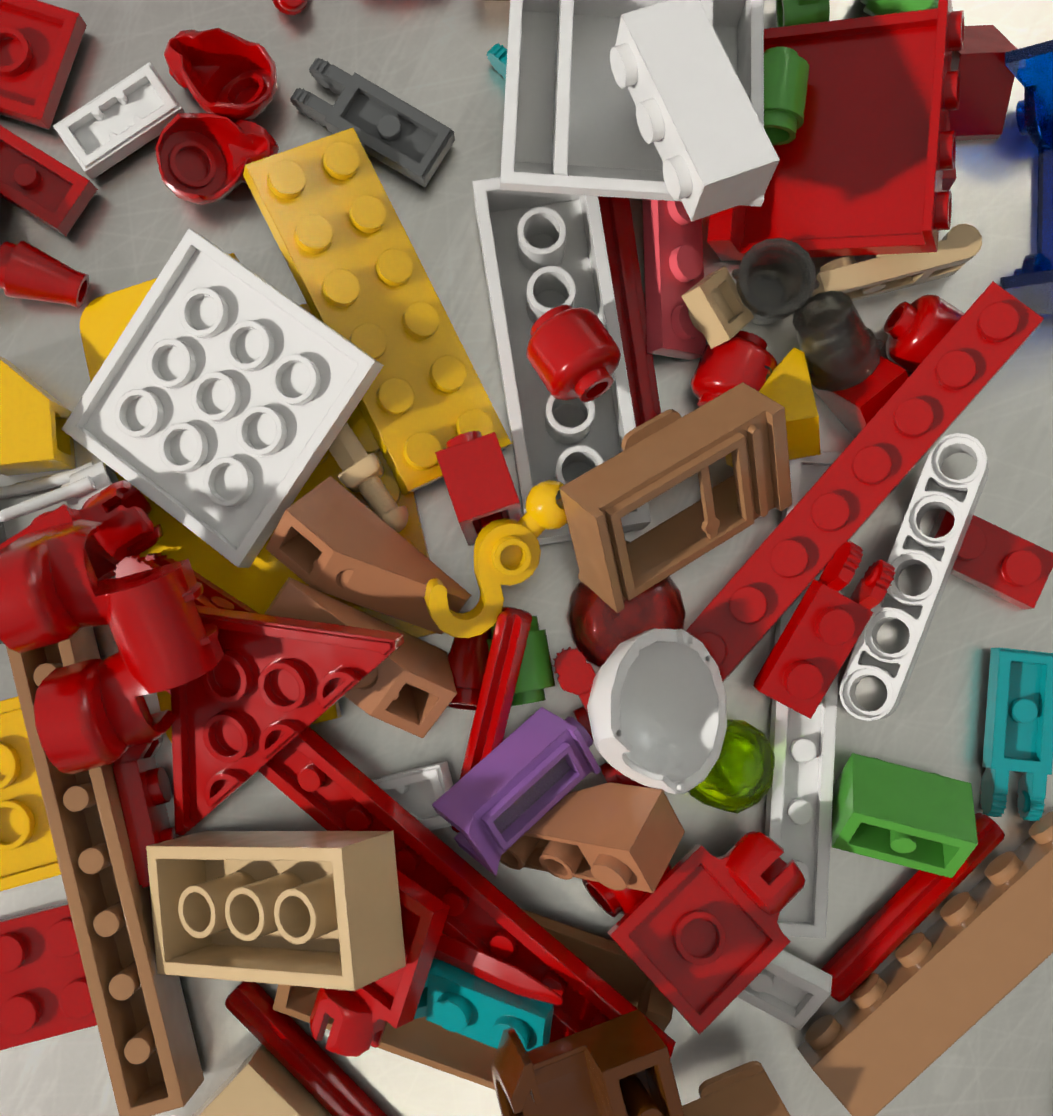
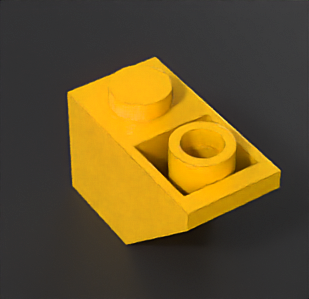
M0 356V474L11 476L75 469L74 439L62 430L72 412L2 356Z

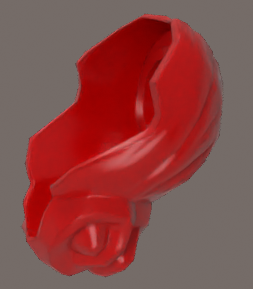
M214 28L205 31H180L169 40L166 46L164 56L170 75L181 87L189 89L194 99L207 113L225 116L233 122L238 120L249 121L259 116L271 103L278 87L276 64L266 49L259 43L249 42L235 34L220 28Z
M178 113L162 129L155 150L159 172L165 186L182 200L205 205L218 202L227 197L241 183L247 184L243 176L245 165L277 154L279 146L266 129L251 121L238 120L233 122L225 116L214 113Z

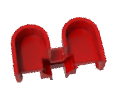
M84 519L25 534L0 550V640L9 649L23 653L68 640L83 627L109 625L119 652L104 660L95 658L56 668L42 680L36 691L34 716L41 746L50 762L60 772L70 775L109 765L121 758L129 747L152 742L160 738L178 716L169 709L150 714L143 695L166 691L193 681L211 671L224 656L218 639L219 630L217 625L211 623L203 625L194 599L203 593V587L200 582H197L189 559L121 578L98 581L86 552L85 542L91 535L99 531L102 523Z

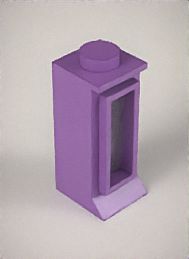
M541 707L432 804V807L438 815L460 831L454 837L458 846L496 876L500 857L590 772L596 775L601 772L589 749L593 744V740L587 730L576 719L568 716L563 720Z

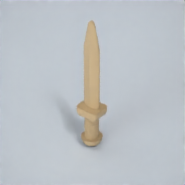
M346 422L329 447V451L343 471L338 475V478L350 491L360 492L371 510L398 533L405 528L408 522V510L406 506L398 507L380 479L384 474L382 463L374 453L367 454Z

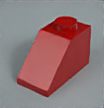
M480 431L466 432L447 441L446 449L435 452L468 546L475 544V540L482 528L490 522L503 518L519 521L522 518L520 501L495 432L482 436Z

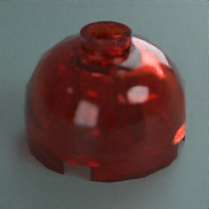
M670 576L630 601L628 599L624 600L625 609L618 613L587 585H584L580 580L578 581L569 596L567 623L571 641L578 648L579 652L583 651V655L588 657L586 659L588 662L601 668L620 643L644 631L654 628L684 629L686 612L681 592Z

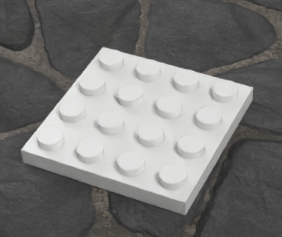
M189 228L67 419L62 430L235 566L249 568L277 527L285 510L291 506L384 365L205 237Z

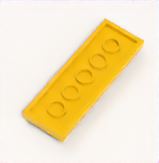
M354 128L246 164L243 176L312 314L384 365L358 406L403 496L444 478L435 452L446 449L447 441L455 436L471 431H480L482 436L495 432L501 450L506 449L512 444Z

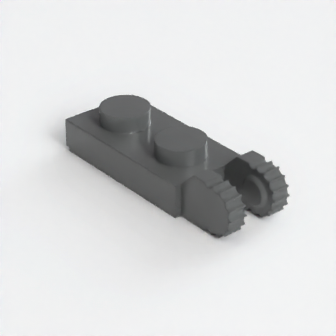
M319 58L315 59L309 68L311 76L320 85L329 88L339 97L335 104L331 105L313 93L297 88L290 98V102L293 103L292 105L316 123L326 126L327 130L333 134L354 128L367 154L421 186L426 187L454 143V131L354 72L352 76L337 66L331 65L328 61Z

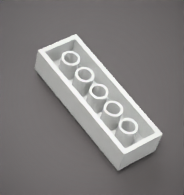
M501 177L472 182L524 515L527 512L525 507L526 498L532 487L548 480L560 481L565 485L623 451L621 448L622 439L629 431L636 428L598 196L500 190ZM570 305L572 308L583 307L593 310L620 350L619 365L611 375L614 380L612 386L603 395L592 401L582 402L580 398L568 401L554 398L527 358V346L532 337L530 334L532 326L543 314L557 306ZM560 490L557 493L556 500L561 498ZM648 502L621 518L623 532L643 530L649 525L651 516ZM568 523L559 529H545L537 538L539 545L572 540Z

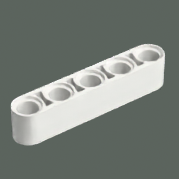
M954 433L944 436L934 444L926 460L888 559V563L895 568L894 580H892L891 586L888 587V592L882 602L871 609L874 613L856 642L841 681L839 691L841 703L846 711L857 719L873 721L887 718L896 711L905 693L987 481L989 468L985 448L978 439L968 434ZM955 453H966L976 460L977 466L974 472L967 478L960 480L950 479L941 472L945 459ZM945 509L955 517L954 526L951 531L939 538H932L922 534L919 528L920 520L928 511ZM917 564L930 569L932 582L927 591L916 596L905 595L900 591L898 579L905 568ZM887 621H902L909 629V643L898 653H885L877 642L878 630ZM868 676H876L881 679L887 689L885 703L875 711L863 708L858 703L855 695L858 683Z

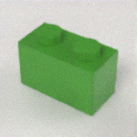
M852 753L833 785L832 848L953 878L978 845L971 783L886 762L878 758Z

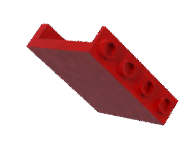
M939 0L938 8L764 29V51L773 47L791 48L809 63L804 122L797 129L796 138L792 142L773 146L780 160L766 189L764 202L761 207L738 205L709 215L707 242L721 261L931 253L938 251L939 230H950L952 217L951 191H942L943 170H954L956 161V131H946L948 110H958L960 104V70L951 71L952 51L963 50L965 34L964 10L953 11L952 0Z

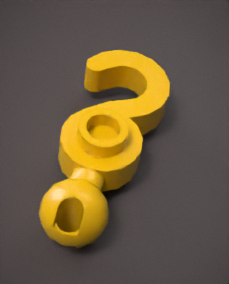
M553 480L540 482L531 488L526 498L525 507L527 512L519 521L503 518L492 521L482 528L474 545V573L480 590V598L472 610L465 613H456L450 610L447 589L442 581L438 578L428 581L425 592L427 611L441 631L452 637L471 638L482 635L494 626L498 615L502 612L504 602L501 585L511 586L522 583L532 576L539 565L541 555L538 536L545 529H559L568 523L562 498L556 500L559 488L564 485L563 483Z

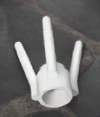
M91 461L72 470L1 487L0 499H6L61 486V488L0 510V521L6 522L66 501L71 509L80 510L89 498L111 484L118 482L114 470L104 462L100 461L95 464Z

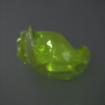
M727 719V729L720 757L706 779L688 791L689 795L704 805L737 814L758 804L772 787L773 770L775 767L774 751L765 733L746 721Z

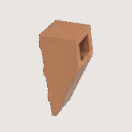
M331 476L285 510L265 548L313 589L441 635L444 632L439 629L427 611L425 592L428 581L433 578H438L442 581L447 589L449 609L456 613L461 611L472 596Z
M288 577L264 613L265 615L404 633V644L344 696L370 716L420 738L425 737L457 694L446 651Z
M608 782L568 793L501 855L500 862L516 870L526 867L546 871L564 880L575 877L600 882L613 890L621 891L629 888L654 893L685 831L662 789Z

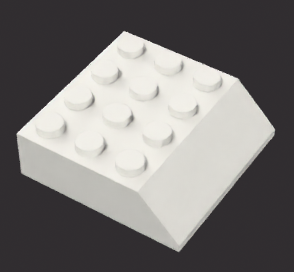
M510 0L500 190L682 202L681 199L674 200L669 194L663 177L662 159L654 143L648 144L643 139L637 124L636 105L628 88L622 89L618 86L610 64V50L616 45L621 14L665 0ZM700 0L764 127L763 0ZM764 196L741 205L761 207L764 202Z

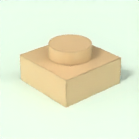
M726 266L707 275L681 296L688 307V314L692 324L698 331L703 333L711 349L733 338L754 318Z

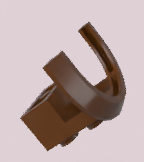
M639 1009L527 1052L518 1034L512 1027L505 1029L502 1033L491 1066L494 1087L502 1116H684L668 1048Z

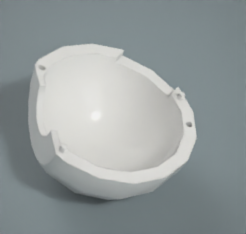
M654 628L644 631L620 643L594 677L587 705L592 737L596 749L612 767L644 786L662 789L666 793L677 795L687 793L706 779L720 757L727 729V699L718 665L700 640L683 629Z

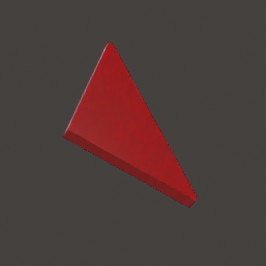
M196 605L203 625L209 623L217 625L219 630L218 639L224 656L211 671L184 685L170 689L171 712L178 716L172 724L175 834L184 835L194 828L404 644V633Z

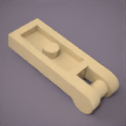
M958 224L938 242L937 252L876 255V258L856 263L853 256L830 261L820 267V272L805 290L811 312L949 277L955 274L965 262L972 259L979 252L982 246V236L974 226Z

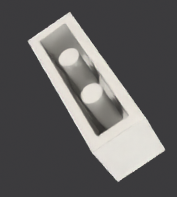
M665 0L621 14L616 45L610 50L612 73L618 86L622 89L627 87L636 105L637 124L643 139L648 144L654 143L662 159L663 177L671 197L674 200L681 199L691 222L763 197L780 159L700 0Z

